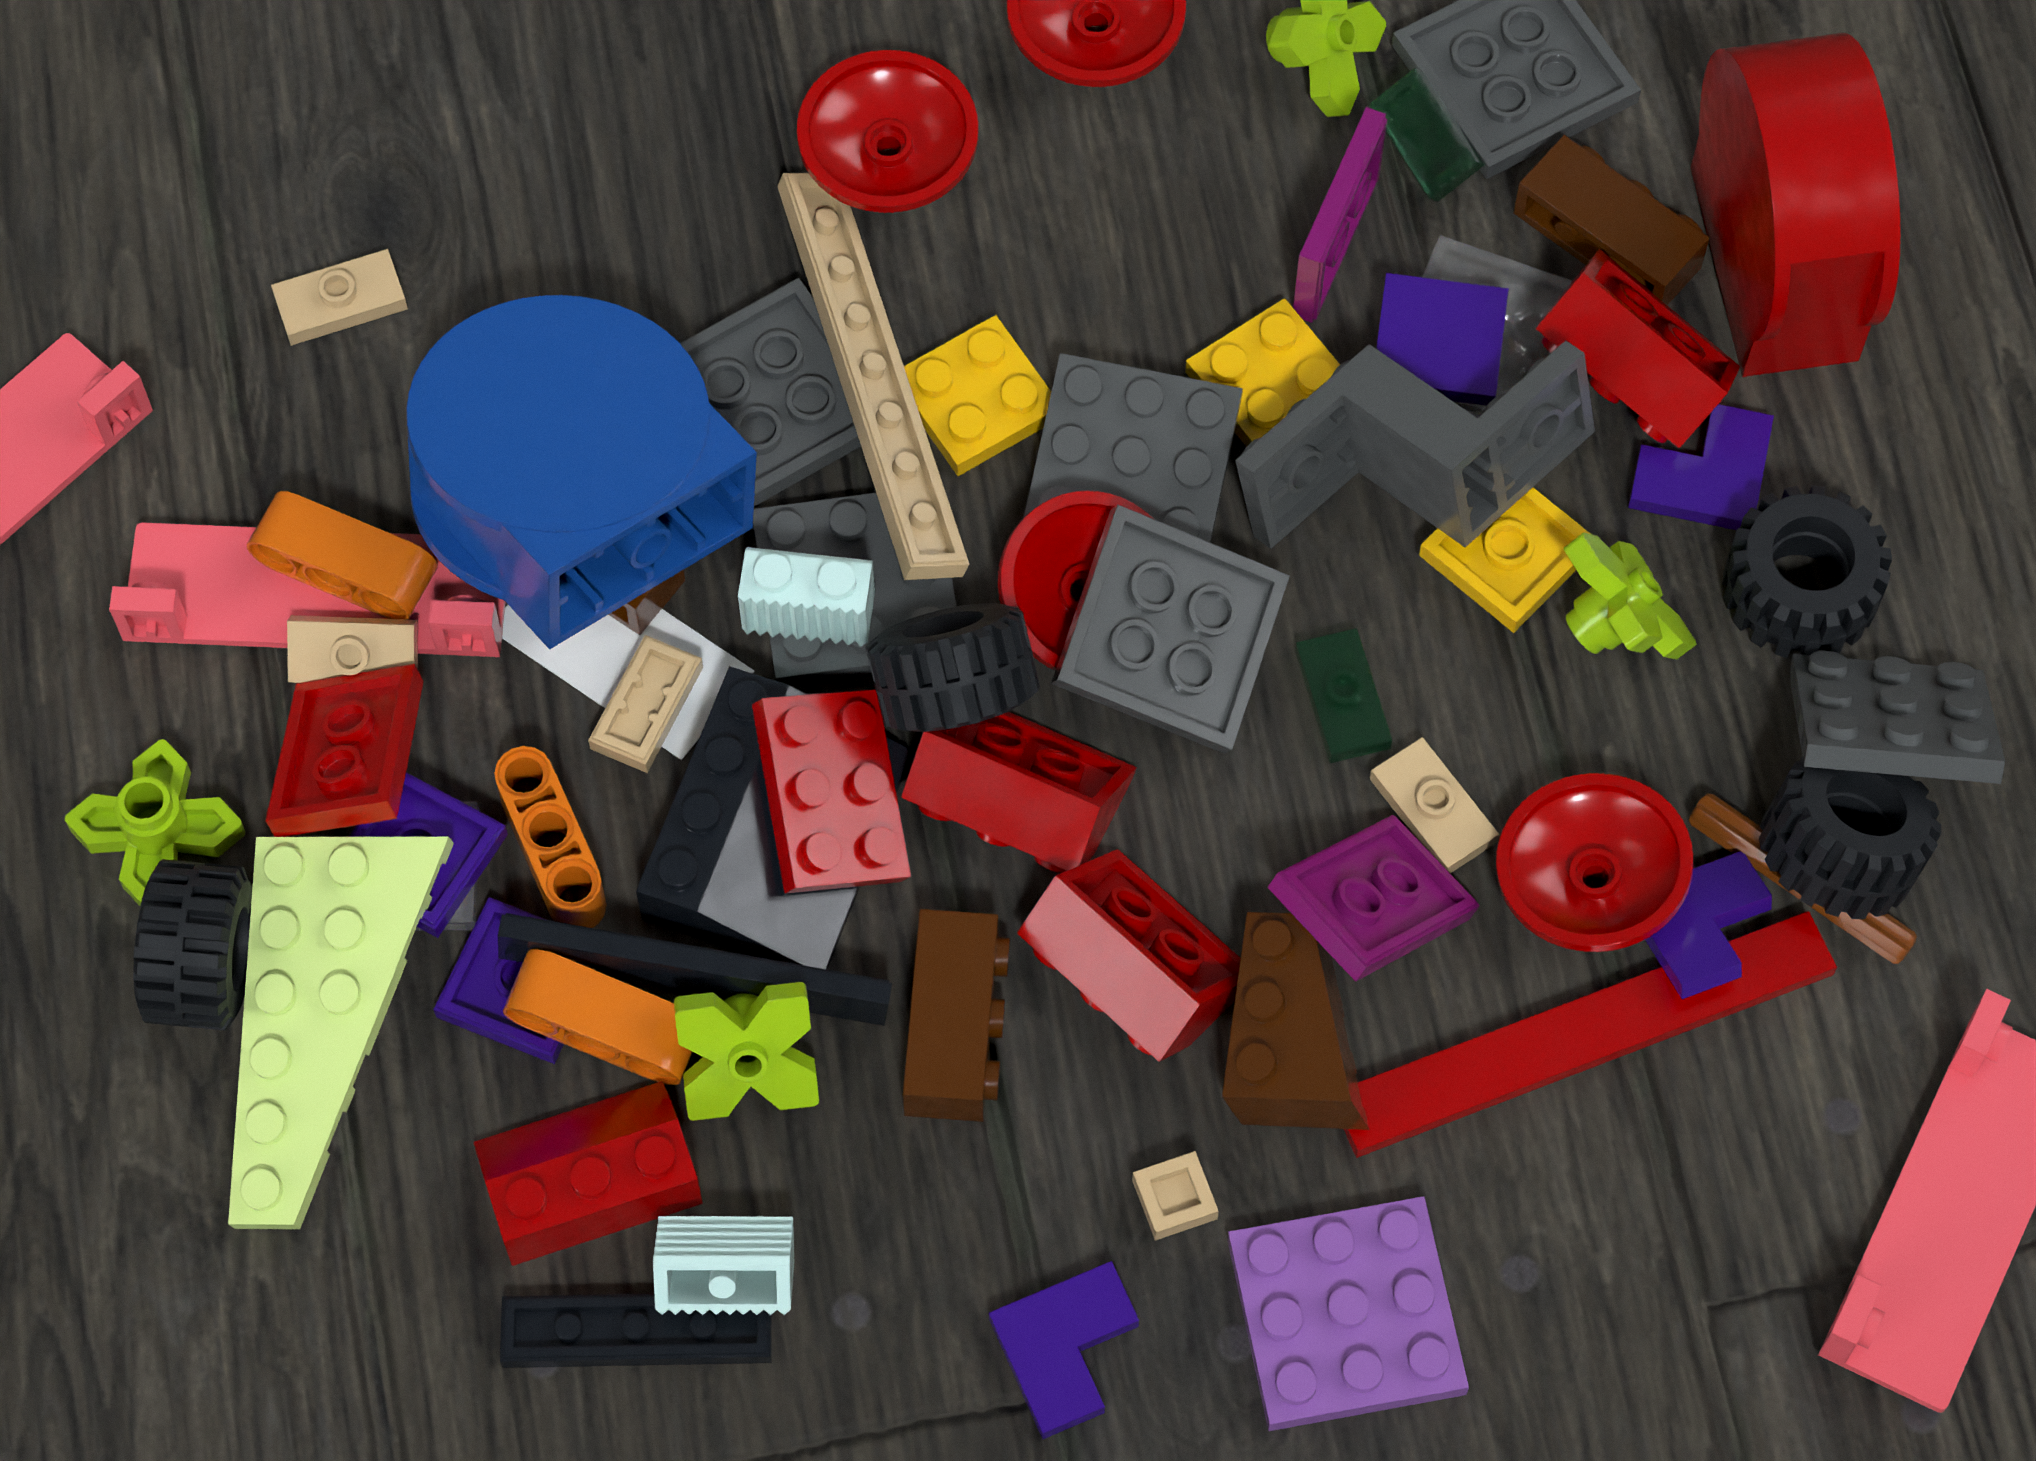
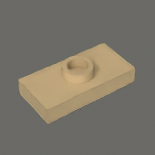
M388 249L271 285L291 346L408 310Z
M291 615L287 620L288 682L302 683L415 664L418 669V620Z
M644 635L588 740L590 749L648 773L703 669L702 658Z
M1423 737L1371 770L1370 780L1411 833L1449 873H1452L1498 842L1499 833Z

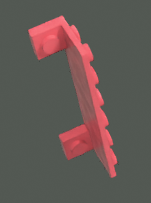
M70 333L63 334L0 389V545L153 411L139 374L124 361L111 370Z
M166 523L137 524L128 587L112 586L109 607L123 641L287 648V620L291 615L388 618L276 572L257 561L246 548L256 527ZM391 533L420 546L432 555L438 563V569L409 618L411 620H418V654L500 657L506 602L476 589L453 574L437 559L421 534Z
M1988 989L1985 990L1971 1015L1818 1356L1938 1413L1944 1412L1950 1403L2036 1206V1040L2013 1030L2012 1026L2002 1022L2011 1000Z

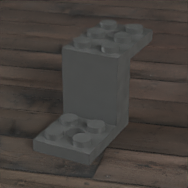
M1563 342L1548 357L1537 360L1522 380L1505 395L1494 398L1487 405L1483 414L1476 418L1370 344L1367 345L1354 358L1340 364L1333 372L1331 378L1308 398L1295 403L1285 418L1263 437L1253 440L1245 448L1242 455L1235 460L1253 536L1272 549L1359 472L1464 547L1468 546L1595 432L1585 354L1569 342Z

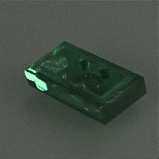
M1412 69L1369 104L1371 109L1386 114V119H1388L1387 134L1429 199L1439 202L1484 166L1482 160L1422 70Z
M1357 628L1296 642L1295 653L1329 763L1391 749L1392 737Z

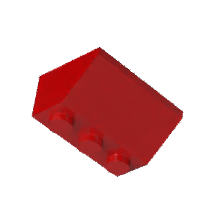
M1600 249L1589 260L1535 328L1544 336L1541 342L1550 353L1565 341L1584 352L1587 372L1591 375L1589 379L1591 386L1606 400L1614 404L1621 400L1639 415L1636 419L1637 423L1650 437L1660 443H1665L1669 440L1678 448L1685 443L1728 394L1741 367Z
M1006 712L994 718L962 727L923 732L901 798L917 804L919 810L930 818L940 821L953 820L976 830L978 837L987 843L1001 847L1012 846L1034 856L1035 861L1046 869L1055 872H1065L1088 862L1095 854L1134 777L1137 767L1016 714Z
M1118 849L1056 875L1017 932L1033 948V953L1040 962L1052 969L1058 970L1080 990L1082 999L1089 1006L1107 1014L1127 1033L1129 1041L1138 1050L1152 1055L1159 1062L1189 1047L1235 1002L1241 958Z
M663 1081L473 1142L512 1266L658 1219V1216H667L703 1204L698 1178L677 1115Z

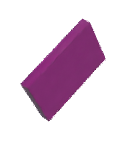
M1368 107L1363 112L1299 255L1293 308L1303 320L1310 323L1317 319L1379 180L1388 119H1386L1385 113Z
M1394 815L1278 872L1267 887L1355 982L1469 921L1480 907L1478 902Z

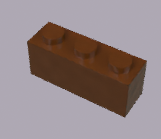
M1563 135L1519 182L1513 214L1585 265L1600 249L1666 305L1676 297L1702 268L1710 237L1702 232L1699 225L1693 219L1684 214L1674 213L1657 201L1650 190L1642 183L1626 179L1609 167L1601 155L1594 149L1584 145L1580 146L1566 135Z
M920 909L903 1088L904 1116L983 1122L985 1100L997 1101L1000 1061L988 1060L990 1038H1003L1005 999L993 998L995 976L1008 977L1010 938L998 937V914Z

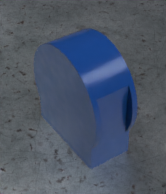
M568 295L535 296L504 302L470 316L443 335L428 351L413 377L407 401V431L411 505L419 532L427 546L445 567L467 584L484 593L504 600L549 650L753 528L757 452L709 403L703 378L688 352L666 330L637 312L598 299Z

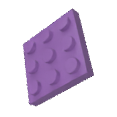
M1424 1196L1228 1232L1227 1241L1268 1431L1467 1395L1469 1389Z

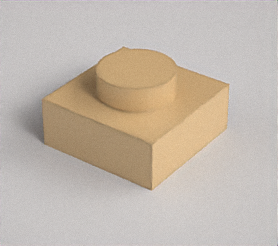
M1196 1151L1133 1172L1132 1181L1155 1241L1218 1219L1219 1211Z

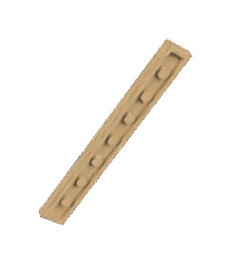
M783 173L777 186L904 580L963 577L969 566V561L851 206L840 202L826 193L817 185L809 173Z

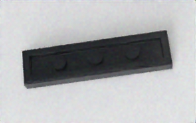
M655 1294L502 1296L500 1363L502 1368L772 1363V1314L770 1315L763 1310L756 1315L749 1310L743 1315L738 1310H735L729 1315L722 1310L716 1315L711 1310H708L702 1315L695 1310L689 1315L684 1310H681L675 1315L670 1310H667L662 1315L655 1310Z

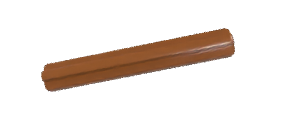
M1707 793L1702 797L1691 812L1690 824L1732 854L1740 851L1744 853L1754 869L1785 889L1778 882L1781 878L1779 872L1770 871L1764 860L1768 852L1760 849L1759 837L1763 831L1760 826L1716 795ZM1794 889L1788 891L1800 900L1801 895ZM1815 903L1811 907L1893 964H1899L1904 960L1917 939V935L1913 930L1888 913L1879 917L1868 913L1865 919H1851L1845 912H1841L1839 917L1826 914L1824 907Z

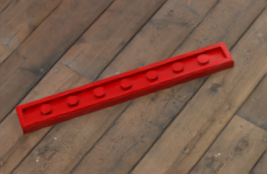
M1804 912L1728 941L1742 962L1741 978L1681 999L1667 974L1660 967L1360 1081L1357 1084L1362 1106L1366 1111L1369 1130L1344 1129V1132L1356 1158L1831 977L1834 975L1837 966L1810 912Z

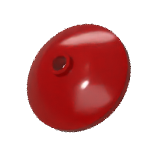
M1007 0V19L1010 32L1023 55L1044 73L1066 83L1087 87H1107L1124 84L1136 80L1157 68L1176 47L1182 35L1186 17V0ZM1092 26H1099L1104 31L1092 32L1087 29Z
M870 51L849 57L837 63L813 83L802 101L797 119L798 148L803 164L812 179L826 193L840 202L871 212H903L938 200L952 190L967 173L974 160L978 145L977 111L971 95L964 84L940 63L908 51ZM884 149H894L898 151L897 154L892 156H884L880 154V152Z
M1075 491L1053 497L1033 509L1019 522L1003 549L998 571L1000 604L1014 606L1023 611L1033 657L1054 671L1056 670L1078 606V602L1071 596V585L1079 584L1084 587L1110 510L1116 505H1120L1154 519L1145 510L1122 497L1099 491Z
M1588 773L1573 775L1541 787L1522 801L1511 814L1498 842L1496 856L1498 882L1504 900L1519 922L1538 937L1557 946L1576 951H1613L1626 948L1649 938L1662 929L1676 915L1684 903L1692 882V842L1679 813L1662 795L1652 788L1630 778L1613 774ZM1595 877L1602 878L1607 882L1600 888H1591L1585 884L1587 880Z

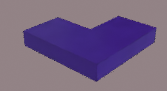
M1718 404L1709 415L1702 456L1641 444L1628 508L1737 530V528H1740L1743 517L1752 507L1757 510L1774 415Z
M1741 851L1693 869L1689 892L1676 915L1662 929L1645 939L1681 999L1742 977V962L1722 933L1721 928L1772 910V895L1747 856Z
M1112 1261L989 1312V1321L1042 1439L1105 1413L1103 1401L1080 1352L1139 1327L1137 1314Z

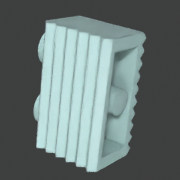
M746 547L738 591L742 629L747 635L754 630L760 636L768 631L772 637L781 633L786 639L793 634L799 640L805 635L809 641L818 637L824 643L831 638L837 644L843 639L847 645L856 641L860 647L868 642L875 595L873 561Z
M658 1216L653 1255L655 1310L662 1315L667 1310H670L675 1315L681 1310H684L689 1315L695 1310L702 1315L708 1310H711L716 1315L722 1310L729 1315L735 1310H738L743 1315L749 1310L756 1315L763 1310L770 1315L778 1310L785 1315L791 1310L794 1274L793 1217Z

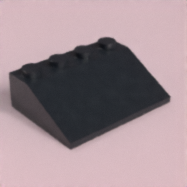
M729 666L637 887L636 894L641 918L644 921L753 957L828 970L860 886L784 894L752 704L762 698L807 694L790 685ZM886 737L897 794L911 759L912 750Z

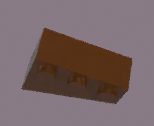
M1247 912L1222 1098L1242 1125L1369 1130L1366 1111L1362 1106L1355 1075L1357 1073L1355 1061L1349 1047L1343 1020L1345 1016L1332 956L1292 913Z

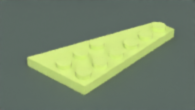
M256 837L228 1224L234 1229L301 1228L330 1156L327 1150L343 1112L347 1113L356 1089L353 1088L364 1057L365 1055L369 1056L407 963L405 959L406 952L420 918L422 919L425 910H428L432 900L430 892L441 864L446 865L454 845L449 837Z

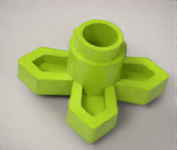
M1300 0L1301 7L1286 8L1280 15H1276L1270 20L1266 31L1268 50L1271 56L1286 68L1309 66L1311 99L1327 117L1348 116L1360 90L1353 53L1375 52L1385 31L1386 21L1370 1L1347 4V0Z
M1583 532L1564 547L1565 553L1581 578L1591 586L1574 600V609L1566 614V621L1570 630L1588 651L1598 654L1604 648L1613 650L1623 643L1630 651L1644 653L1653 646L1663 657L1677 660L1697 645L1681 617L1661 599L1663 595L1662 590L1634 545L1617 541L1609 548L1597 535Z
M164 739L158 740L133 760V780L122 788L117 797L92 793L65 816V822L71 833L91 854L125 851L119 881L123 889L139 906H141L146 884L159 861L162 859L178 861V852L219 857L245 835L241 819L220 797L185 800L191 771L187 762Z
M803 982L769 985L763 989L759 996L742 993L733 995L725 1001L713 992L678 996L674 999L678 1044L702 1056L698 1062L683 1074L687 1114L690 1120L728 1117L750 1087L754 1088L779 1110L818 1105L819 1094L815 1060L813 1057L791 1047L811 1030L807 988Z

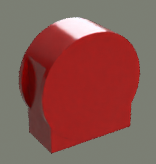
M1835 33L1718 49L1711 55L1703 78L1700 100L1699 137L1691 164V171L1707 236L1710 237L1709 245L1738 363L1741 366L1742 377L1857 362L1862 354L1871 326L1883 322L1892 307L1898 281L1901 239L1899 190L1892 137L1884 101L1870 61L1859 42L1848 33Z

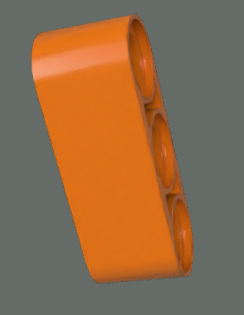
M288 491L276 493L246 546L249 553L266 567L388 619H409L438 569V563L435 558L420 546Z
M520 746L512 748L498 760L494 772L503 810L548 912L554 922L593 928L600 923L607 907L601 876L554 768L545 753L535 747ZM530 777L542 781L536 789L530 792L522 793L512 789L515 783L524 778ZM555 831L566 835L563 841L556 846L542 847L535 843L540 836L547 832ZM578 885L591 890L587 897L581 901L572 903L559 898L563 891L569 887Z
M530 949L527 951L503 1008V1014L508 1019L524 1028L655 1082L663 1081L667 1085L680 1084L692 1051L678 1044L674 1003L544 950Z

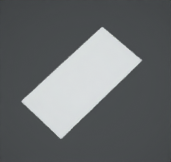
M509 605L505 607L502 639L604 708H606L644 635L702 658L703 669L662 745L664 749L681 760L699 740L729 666L752 674L754 673L753 669L663 609L660 610L641 635H638L607 615L549 650Z

